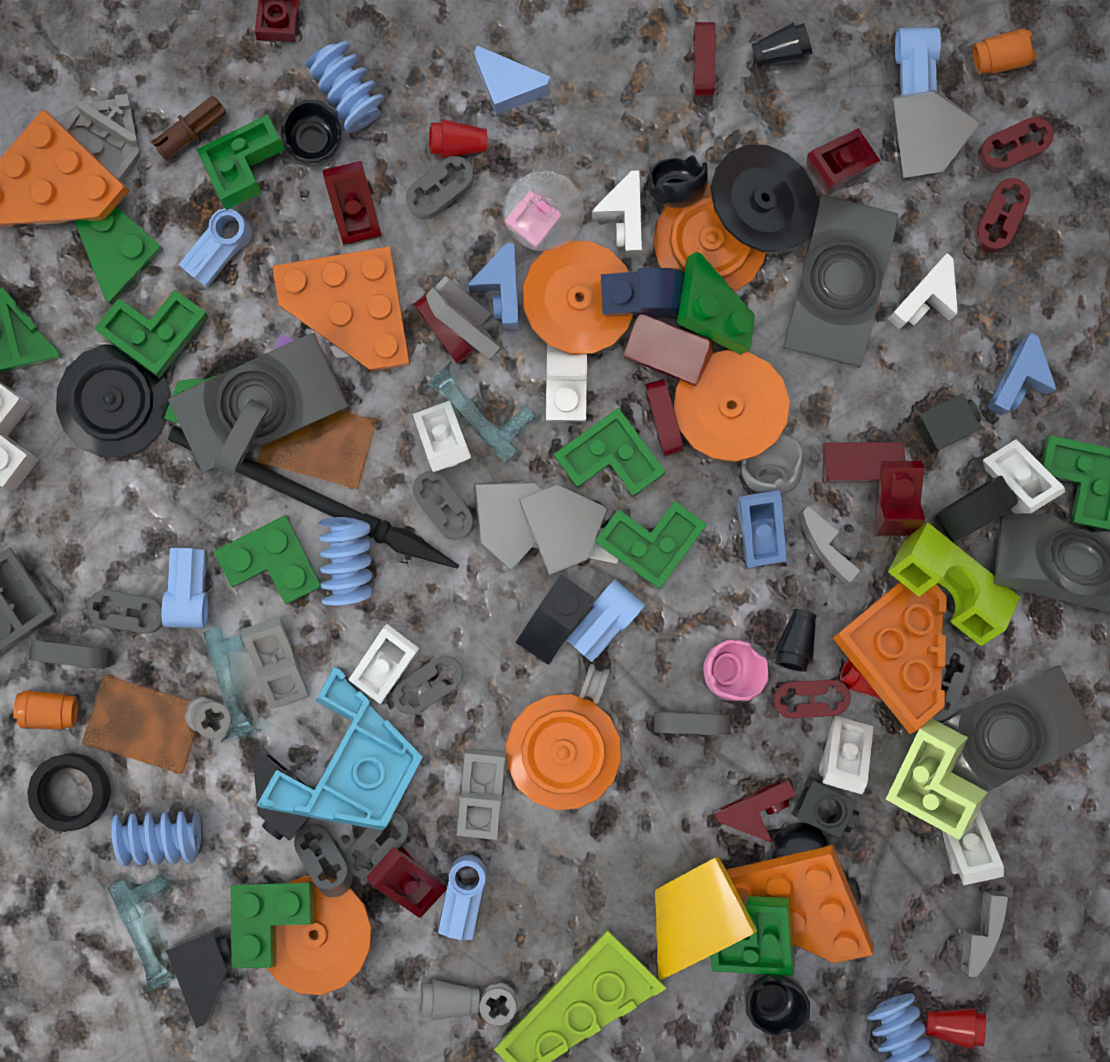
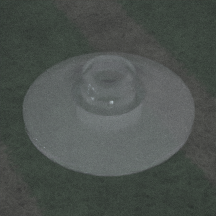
M536 171L521 177L512 185L505 198L504 219L510 234L520 244L533 250L550 251L566 245L576 236L583 222L584 204L579 190L568 178L556 172ZM541 201L550 203L552 207L546 214H541L536 210V205Z

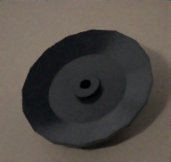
M747 144L730 151L715 168L711 184L714 210L724 228L742 244L761 252H784L800 245L813 230L818 212L815 187L805 169L789 154L769 145Z
M101 345L83 352L66 368L57 387L56 412L63 431L79 448L99 457L124 458L144 450L161 434L167 421L164 417L170 404L168 399L170 398L171 391L164 374L159 379L114 345Z

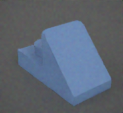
M506 243L470 281L468 287L469 292L501 291V295H493L494 319H502L503 330L519 329L514 243Z
M1033 333L1021 339L986 408L999 416L1008 412L1010 408L1016 410L1019 407L1027 391L1026 388L1022 387L1023 384L1044 395H1049L1056 390L1039 337Z
M780 490L740 496L736 505V512L742 529L744 559L747 568L786 562Z

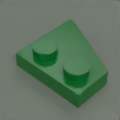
M117 206L105 220H77L75 222L104 299L111 305L116 302L163 250L155 240Z
M696 251L686 259L677 323L740 355L751 349L754 313L705 257Z
M0 288V373L60 360L57 349L43 336L30 318L22 312L3 288Z

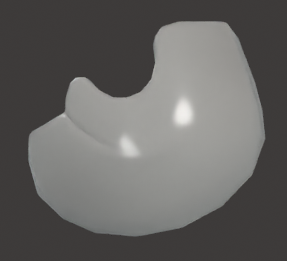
M781 434L777 442L762 454L743 460V479L749 488L758 493L780 490L781 494L788 493L801 480L804 466L803 449L797 440Z

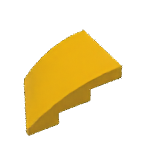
M719 856L655 890L657 966L660 980L757 932Z

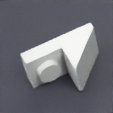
M631 171L592 211V220L623 219V223H616V246L624 247V258H640L642 251L639 171Z
M948 253L888 318L898 329L902 328L908 321L914 326L930 309L924 303L925 301L949 321L957 315L954 261Z
M547 344L546 422H586L587 354H568Z
M450 400L413 414L433 472L453 467L471 458Z
M1017 439L983 459L985 470L993 478L1000 475L1003 476L1017 498L1018 503L1011 508L1014 514L1032 513L1065 493L1064 486Z
M386 624L349 678V681L381 704L404 671L418 656L419 648Z
M837 715L834 716L818 772L823 777L824 784L863 794L868 782L874 726Z
M979 810L972 826L960 840L942 831L950 869L953 874L959 873L963 885L1004 877V866L981 810Z

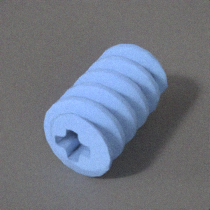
M343 41L337 44H330L317 51L306 61L304 66L311 68L310 76L313 80L319 81L318 87L320 92L328 94L326 99L329 106L337 107L335 112L338 115V119L345 120L344 129L346 132L351 133L365 128L380 116L382 112L377 107L384 100V96L377 94L370 97L369 93L376 84L371 80L361 83L360 80L367 74V70L365 67L356 70L352 69L359 57L357 54L344 57L343 54L350 48V43Z
M346 517L321 520L318 524L330 527V532L319 535V540L331 543V547L321 550L319 556L331 559V563L320 567V572L332 575V579L321 583V588L333 592V595L323 597L321 602L324 605L343 606L355 604L371 597L373 593L372 588L366 583L371 580L372 573L365 568L371 563L370 555L365 553L371 547V542L368 538L363 537L370 532V525L362 520Z
M195 811L192 822L187 823L184 812H178L176 822L171 824L167 812H162L159 824L154 823L151 813H146L143 825L138 824L135 814H130L127 826H123L120 815L115 814L112 818L111 839L116 859L122 866H128L132 859L137 865H145L149 858L153 864L159 865L164 861L165 856L171 864H177L181 856L186 863H193L197 858L201 844V820L199 813Z
M907 993L884 1000L876 1006L874 1011L867 1015L868 1020L881 1021V1025L874 1029L872 1034L873 1036H886L887 1040L877 1047L879 1052H891L892 1054L884 1062H936L935 1056L932 1053L926 1052L931 1046L929 1039L920 1037L926 1028L922 1022L915 1021L920 1015V1010L917 1006L910 1005L915 999L914 994Z

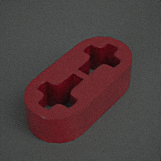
M715 22L694 23L693 97H714Z
M1032 117L991 135L979 149L978 157L980 164L989 172L999 173L1039 156L1053 141L1054 132L1052 126L1043 118ZM1029 128H1031L1033 133L1041 132L1043 137L1038 141L1039 146L1034 141L1021 145L1020 140L1029 133ZM993 144L998 149L1011 145L1012 150L1005 154L1003 162L998 157L991 158L989 156V153L994 148Z
M1016 178L1005 179L992 192L974 233L975 241L982 250L990 253L999 252L1013 239L1031 197L1026 183ZM1010 189L1016 191L1015 198L1020 203L1015 202L1005 212L1002 208L1006 202V197L1001 195V193L1006 194ZM997 219H1000L1003 222L999 228V234L1004 237L991 242L988 240L990 233L985 228L990 229Z
M426 295L413 303L421 317L456 364H459L473 354L466 340L435 317L428 304Z
M661 379L644 384L648 406L663 456L666 457L684 452L665 380Z
M838 680L796 681L783 683L778 686L773 693L772 703L776 712L786 718L827 717L840 715L846 711L850 704L851 696L845 684ZM829 686H833L834 692L841 693L842 696L841 701L835 702V709L831 710L828 703L814 701V695L826 694ZM793 688L794 695H808V703L796 704L794 707L795 711L789 712L787 705H781L780 698L787 696V689Z

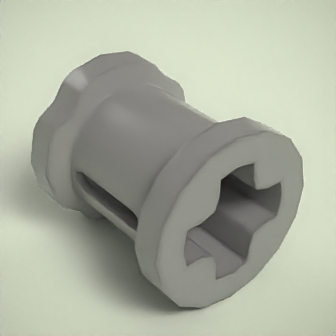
M203 696L190 701L184 714L186 724L190 729L198 731L199 734L206 738L220 737L230 726L231 717L228 709L215 700ZM210 710L213 713L209 715L210 722L206 725L202 723L206 719L204 712Z
M503 982L490 984L484 989L480 1001V1013L487 1023L504 1025L514 1017L517 1005L514 989ZM500 995L505 996V1006L508 1009L500 1007L496 1012L492 1011V1001L489 998L497 1000Z

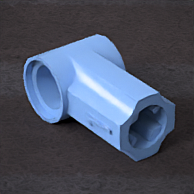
M938 27L897 29L895 59L896 63L900 64L901 95L932 90L937 92L936 64L939 61L941 50V36Z
M224 208L218 210L212 215L209 221V228L179 265L208 288L235 253L249 244L252 239L250 223L233 209L225 210ZM230 221H238L239 231L237 235L230 239H224L222 234L224 226Z
M170 548L168 591L164 592L161 608L162 625L164 627L199 629L206 627L208 619V595L204 592L206 550Z
M614 579L592 604L593 609L566 640L588 660L593 662L609 645L619 630L621 632L624 631L644 608L645 604L619 581Z
M475 855L458 857L454 861L449 873V881L438 930L439 934L445 935L448 938L473 940L487 875L484 862ZM464 866L473 867L479 874V880L472 885H465L458 880L457 871Z

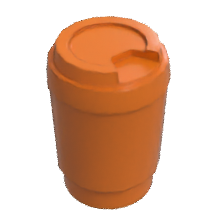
M1024 28L1015 29L985 38L982 42L974 43L972 45V54L978 74H995L1031 65L1037 56L1036 51L1032 47L1031 39L1033 35L1031 31Z
M23 690L17 693L14 702L13 718L17 719L16 725H19L20 728L63 730L65 728H75L78 716L77 696H68L66 693Z

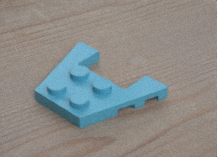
M334 666L315 701L351 721V724L315 790L276 770L257 806L263 809L383 831L388 825L423 757L388 720L385 721L370 706V701L361 691L357 692L345 679V674Z

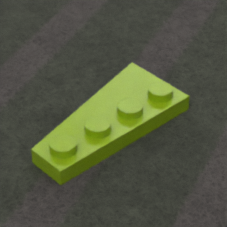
M607 929L494 1047V1050L506 1062H551L567 1052L575 1044L591 1037L602 1030V1027L618 1017L626 1015L637 1008V1005L653 995L656 996L667 988Z

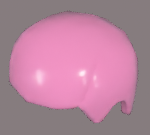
M725 640L710 649L703 663L706 685L716 696L723 700L749 701L762 693L769 680L767 659L759 655L751 647L750 643L744 641Z

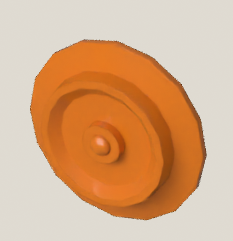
M711 184L707 185L703 196L688 207L670 208L666 206L656 223L653 245L660 268H672L685 272L687 257L697 251L705 257L733 291L736 292L753 280L764 263L766 252H761L742 244L724 228L714 210Z
M564 241L546 249L531 264L523 284V310L532 330L549 346L568 354H593L612 346L628 329L633 315L611 317L603 315L601 274L629 272L626 265L610 249L591 241Z
M724 350L712 354L697 386L680 380L676 387L673 410L680 433L695 450L715 460L738 462L759 456L777 442L788 422L790 399L784 380L769 362L750 352L740 355L732 350Z
M573 694L548 695L528 705L513 722L506 742L507 768L516 787L534 803L554 810L579 809L599 799L614 782L621 762L620 737L610 716L593 701L579 698V696Z
M306 875L287 883H304L313 881L310 875ZM328 876V880L331 883L336 881L335 879ZM314 884L315 924L275 925L276 966L267 968V970L279 984L299 994L323 995L344 987L361 971L371 949L372 925L365 904L351 888L339 897L329 898L324 896Z

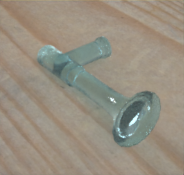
M452 361L449 362L421 390L426 388L433 389L444 395L473 425L478 434L504 462L507 461L517 451L510 440L536 417L523 405L518 413L498 429L491 421L489 422L455 384L450 372Z
M221 628L204 631L203 635L213 671L216 673L224 705L231 717L226 736L220 742L235 741L261 732V729H256L250 725L244 716L230 669L231 664L228 654L246 649L242 635L223 639Z
M161 874L157 875V878L130 891L124 880L108 886L107 889L123 924L126 925L146 973V988L141 996L176 980V976L168 973L158 960L135 906L161 892L168 891L164 877Z

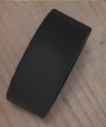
M1000 475L938 512L936 518L949 539L955 542L1013 508L1018 503V500L1003 476Z
M77 753L53 756L40 764L31 776L27 790L29 807L36 819L49 829L62 832L79 830L98 820L108 806L111 793L109 778L102 766L91 757ZM65 768L80 770L87 775L92 783L93 795L91 803L86 810L74 816L58 814L50 807L46 798L45 791L49 779L54 773Z

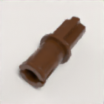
M211 96L185 117L180 114L177 117L179 121L151 142L157 147L156 150L168 162L170 158L192 141L199 142V136L226 115V110L215 96Z

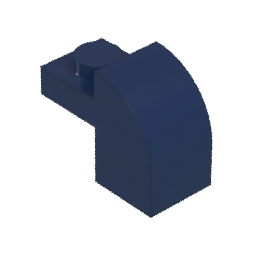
M638 268L637 272L601 274L603 315L611 317L646 314L653 318L678 317L685 272L672 268Z

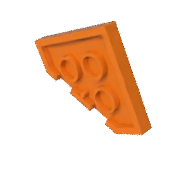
M42 109L0 158V228L14 227V225L19 224L44 225L67 223V221L105 220L130 189L55 117Z
M390 246L272 266L278 305L283 310L296 317L371 372L410 365Z
M898 582L832 637L909 734L919 730L945 705V691L941 690L942 668L945 667L946 635H942L947 596L937 584L921 596H917L904 584Z
M833 845L726 870L745 908L748 896L790 898L794 945L832 963L873 955L874 944Z

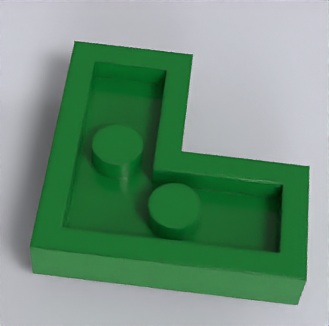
M267 114L198 148L197 151L225 210H228L262 193L250 167L285 150V147Z
M174 290L151 320L118 298L94 330L160 379L209 316L196 304Z
M619 408L554 454L557 462L577 488L608 465L611 466L632 496L638 494L666 473Z
M1052 435L1047 436L1041 464L1057 480L1077 484L1070 523L1110 531V448Z
M674 501L650 533L618 509L594 543L654 587L660 589L707 524Z
M286 515L213 551L230 586L233 588L267 570L285 605L321 588V582Z
M314 882L230 885L232 969L271 968L276 966L275 925L315 924Z
M748 896L746 910L757 932L711 955L712 971L793 976L795 958L790 898Z

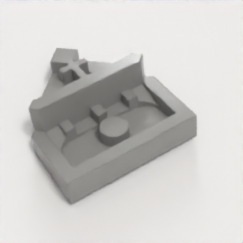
M932 90L894 96L893 101L903 178L943 172L980 124V120L972 114L969 115L945 97V94L941 91L938 93Z
M128 94L115 95V99L87 104L84 101L77 102L78 108L72 110L62 125L123 182L140 157Z
M445 276L426 295L432 312L436 318L490 359L500 348L482 326L492 313L469 295V292L457 279L451 280Z
M526 481L492 484L476 483L474 484V495L476 497L477 509L476 534L479 536V542L512 570L536 543L519 499L542 491V489L534 482Z
M559 485L519 499L548 575L587 560L607 511L606 507Z

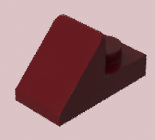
M858 128L809 152L806 164L824 192L829 196L845 182L870 170L881 160Z
M362 161L324 169V181L343 245L381 236L369 181L366 178Z
M881 461L875 525L876 536H910L925 523V516L921 507L924 476L922 461Z
M784 778L712 811V814L722 824L771 843V838L759 812L765 810L767 815L779 812L789 806L787 799L796 796L790 781Z
M393 847L366 877L373 887L418 918H421L447 890V887L403 847L399 849Z

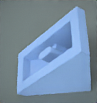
M480 46L476 47L474 51L475 65L495 115L548 95L551 88L550 76Z

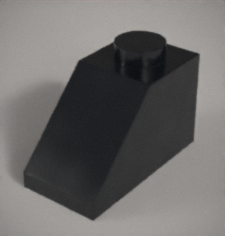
M560 575L520 634L516 643L549 665L594 597Z
M265 749L258 750L253 756L257 804L276 770L309 787ZM257 806L258 815L265 820L262 827L278 840L285 837L290 841L311 818L263 809Z
M219 927L177 943L166 950L196 1028L204 1025L211 1018L232 969L231 939L228 934L222 935Z

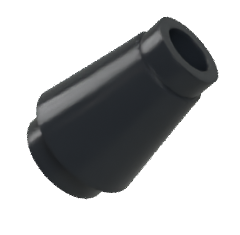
M793 22L759 40V42L752 44L758 67L804 61L805 56L813 54L804 23L795 26Z
M793 610L792 617H790L774 650V653L777 655L775 661L777 665L794 671H807L808 664L813 663L817 615L805 610Z

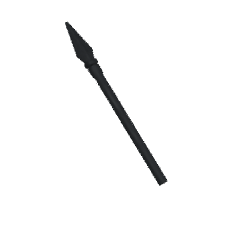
M174 426L169 433L168 440L192 451L183 430ZM245 458L237 470L238 473L332 517L354 518L367 522L370 525V532L366 535L371 538L374 537L378 543H386L397 553L456 569L459 568L456 562L408 529L391 526V523L387 520L381 522V519L356 511Z

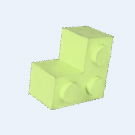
M931 718L919 729L886 800L960 840L972 826L988 793L951 773L968 737Z

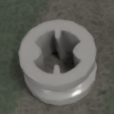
M590 664L579 698L584 699L586 696H589L593 699V703L598 704L610 670L604 669L600 672L596 670L595 665Z

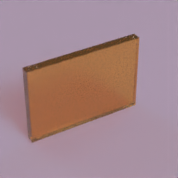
M337 411L262 445L257 462L261 463L262 466H272L344 485L349 489H358L376 420H373L371 417L365 418Z
M103 675L82 744L89 748L94 747L161 767L175 774H183L196 731L190 729L184 718L190 700L116 679L112 675Z

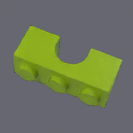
M928 522L904 540L888 570L892 576L917 596H921L937 583L944 586L951 593L955 601V612L950 622L980 646H983L1007 629L1021 598L1010 588L994 584V575Z

